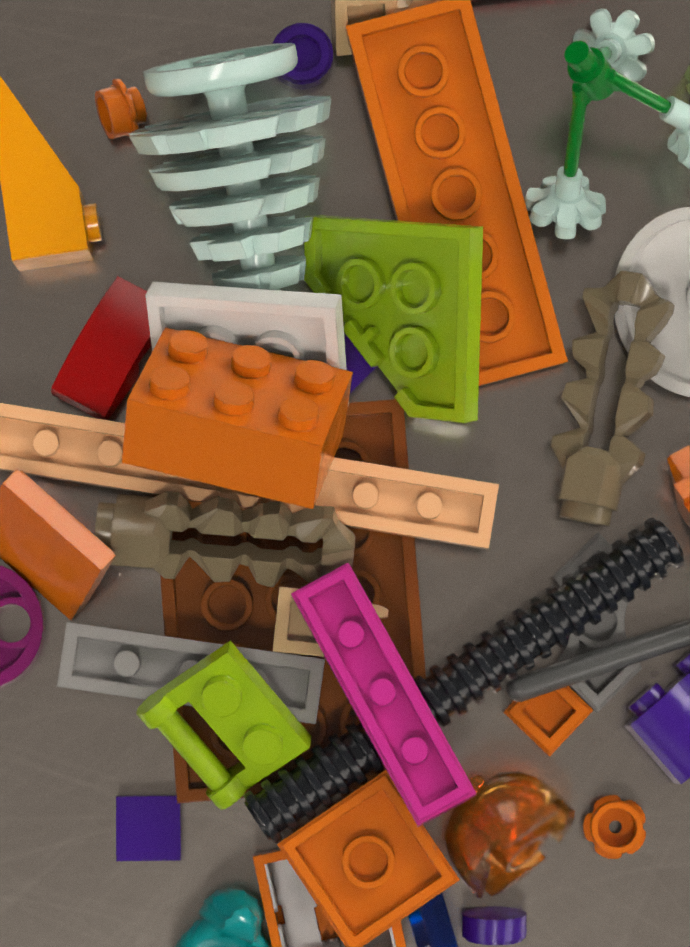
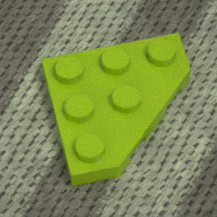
M325 215L305 216L313 217L311 237L309 241L304 242V256L306 258L304 281L314 293L341 295L343 321L345 323L344 333L370 367L378 366L398 392L394 398L407 415L415 418L459 423L478 420L483 226Z

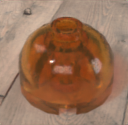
M521 771L501 772L486 780L482 775H476L469 779L476 791V796L456 806L447 821L445 844L449 861L460 879L477 898H482L484 889L492 897L520 881L546 858L539 850L549 835L552 834L560 843L574 821V809L555 789L544 780Z

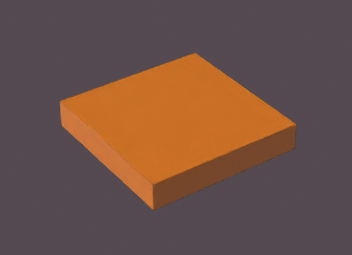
M17 469L0 487V558L72 621L88 603L115 558V552L22 470L19 471Z
M386 769L277 843L345 947H363L460 880L423 825L417 827Z

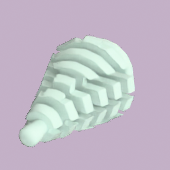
M277 43L223 51L175 61L143 71L145 86L154 96L175 97L203 93L206 96L209 111L183 116L184 118L165 120L145 126V128L129 133V138L137 152L145 155L180 154L206 150L203 154L188 155L163 162V164L149 169V173L157 188H160L161 191H187L220 186L225 187V189L204 191L181 198L180 201H174L169 206L178 225L184 224L186 227L233 224V226H226L199 234L200 236L193 237L189 242L198 261L211 259L213 262L240 260V264L212 273V280L215 286L281 290L280 288L294 285L300 280H304L305 256L286 255L274 257V253L302 245L303 242L309 241L313 217L295 219V215L267 218L266 214L287 212L313 202L318 197L320 177L316 178L317 175H297L269 179L263 178H268L271 174L292 172L319 162L324 157L326 138H323L322 135H301L261 139L275 137L279 133L295 132L314 126L316 123H322L329 118L331 98L330 96L285 97L247 104L245 95L247 84L284 75L296 67L298 57L296 46L293 43Z

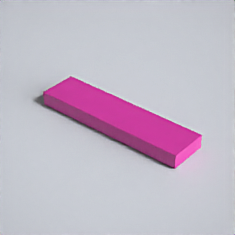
M349 562L291 593L293 601L417 827L476 796V791Z

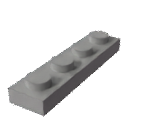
M67 622L57 687L146 700L151 694L219 649L223 644ZM236 646L299 722L316 724L325 659ZM189 702L184 704L186 706H192Z

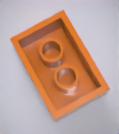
M165 327L127 399L122 463L314 509L344 434L353 372L331 367L322 361H305L271 353L259 346H242L208 338L201 333L191 330L179 331Z

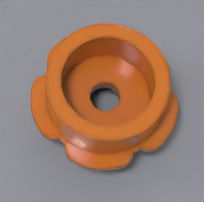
M113 79V85L98 90L95 93L97 113L101 125L110 139L130 136L129 133L139 129V124L147 121L145 104L139 90L135 86L127 88L120 79Z
M608 795L598 799L593 805L594 810L592 813H588L584 818L583 832L585 838L589 842L594 843L596 853L608 859H619L626 852L628 854L635 853L643 845L646 838V832L643 829L646 818L642 808L633 800L622 801L617 795ZM612 821H618L621 824V830L618 833H612L609 830V825Z

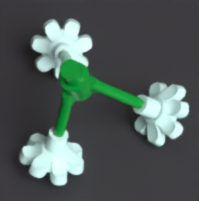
M607 9L595 10L590 15L592 31L583 28L578 29L573 36V43L566 48L564 53L565 60L568 63V75L574 82L572 85V110L564 166L558 169L557 177L550 176L544 178L540 188H529L524 198L527 211H531L529 216L531 223L538 227H545L555 222V235L560 239L574 238L576 236L577 223L587 230H596L602 224V215L606 213L605 197L601 193L589 190V179L583 176L581 169L578 168L586 109L591 101L606 99L614 91L622 92L658 111L661 120L676 127L668 138V149L678 156L680 163L690 169V104L674 96L665 99L636 83L642 80L647 73L645 64L638 57L639 55L653 52L655 41L654 37L649 33L635 34L634 31L639 25L640 18L631 10L623 11L618 16L616 22L612 21V17Z

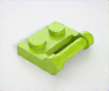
M231 640L151 694L136 711V715L148 729L157 728L208 786L206 795L220 810L233 805L244 795L247 789L308 750L311 743L309 732ZM189 702L240 762L227 769L178 713L177 709Z

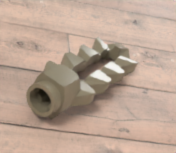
M622 270L602 288H584L582 298L596 332L572 340L573 356L586 369V378L567 382L561 396L580 428L553 435L551 447L563 468L558 499L562 500L559 517L610 527L612 512H618L623 485L644 465L646 454L628 436L638 430L653 416L654 399L641 389L645 381L656 376L663 365L666 356L652 345L651 342L667 325L675 307L670 301L659 297L649 279L642 273ZM619 305L634 306L640 309L637 311L635 336L630 344L625 368L626 380L621 389L615 417V434L610 441L609 451L588 447L590 437L594 431V414L598 394L605 377V360L609 341L614 333V316L619 309Z
M167 491L155 497L118 494L116 503L99 502L95 523V536L115 552L116 556L110 565L153 568L165 579H175L189 557L214 582H229L237 567L241 564L249 567L257 583L268 587H275L287 568L296 572L308 583H311L348 562L351 567L353 566L355 535L338 520L335 509L331 506H314V509L306 508L292 514L281 501L261 502L252 509L242 510L235 500L217 496L192 508L179 492ZM187 528H196L201 534L236 536L243 532H249L253 538L284 540L287 536H295L300 541L316 543L323 538V548H317L314 552L309 553L302 552L297 546H289L284 550L261 549L249 542H243L237 546L202 544L194 538H189L185 541L172 540L173 531L183 532Z

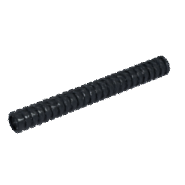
M653 517L644 521L645 529L640 532L638 529L628 532L629 540L625 543L621 540H616L611 544L612 552L609 554L604 551L595 555L596 563L593 565L587 562L581 564L578 567L579 574L574 577L572 574L562 577V586L557 588L555 585H550L545 589L546 597L540 599L538 596L529 600L530 608L524 611L518 607L512 611V620L507 622L505 619H500L496 622V631L490 633L488 630L479 634L480 642L474 645L468 641L462 645L464 652L461 655L457 656L454 653H450L446 656V665L440 668L437 664H434L429 668L430 676L425 679L421 676L415 677L413 680L438 725L440 724L446 728L452 723L450 716L456 712L460 716L468 713L467 705L472 701L478 705L485 701L483 694L488 690H491L493 693L499 692L502 689L500 682L506 678L510 682L518 679L517 671L522 667L526 670L534 668V659L538 656L543 659L552 655L550 648L554 645L560 648L568 644L567 636L573 633L575 636H580L585 633L584 625L588 622L592 625H597L602 621L600 614L604 611L609 614L618 610L617 602L620 600L624 602L632 601L635 598L633 591L639 588L641 591H646L651 588L650 580L654 577L658 580L667 577L668 567L672 566L674 569H678L683 566V551L671 531L660 520H656ZM352 721L345 725L347 732L339 737L336 733L331 734L328 737L330 744L324 748L318 744L311 748L314 755L306 760L299 756L294 760L295 768L289 772L286 768H281L277 771L280 778L273 783L265 779L260 783L263 788L261 791L254 795L249 790L243 795L246 800L243 803L268 840L272 839L274 843H278L282 840L280 834L282 831L289 827L294 832L299 828L298 820L304 816L309 820L316 817L314 809L322 804L325 808H329L333 805L331 799L338 793L343 797L347 796L350 793L348 786L356 781L359 785H363L367 782L365 775L371 770H374L377 774L384 770L382 761L361 723L356 725Z

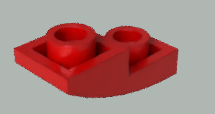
M117 276L88 319L64 361L51 388L53 396L96 419L109 420L139 378V363L152 346L146 290Z

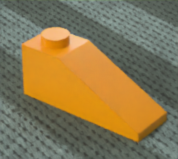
M0 76V183L12 262L19 271L94 260L91 242L102 241L97 204L86 205L79 186Z

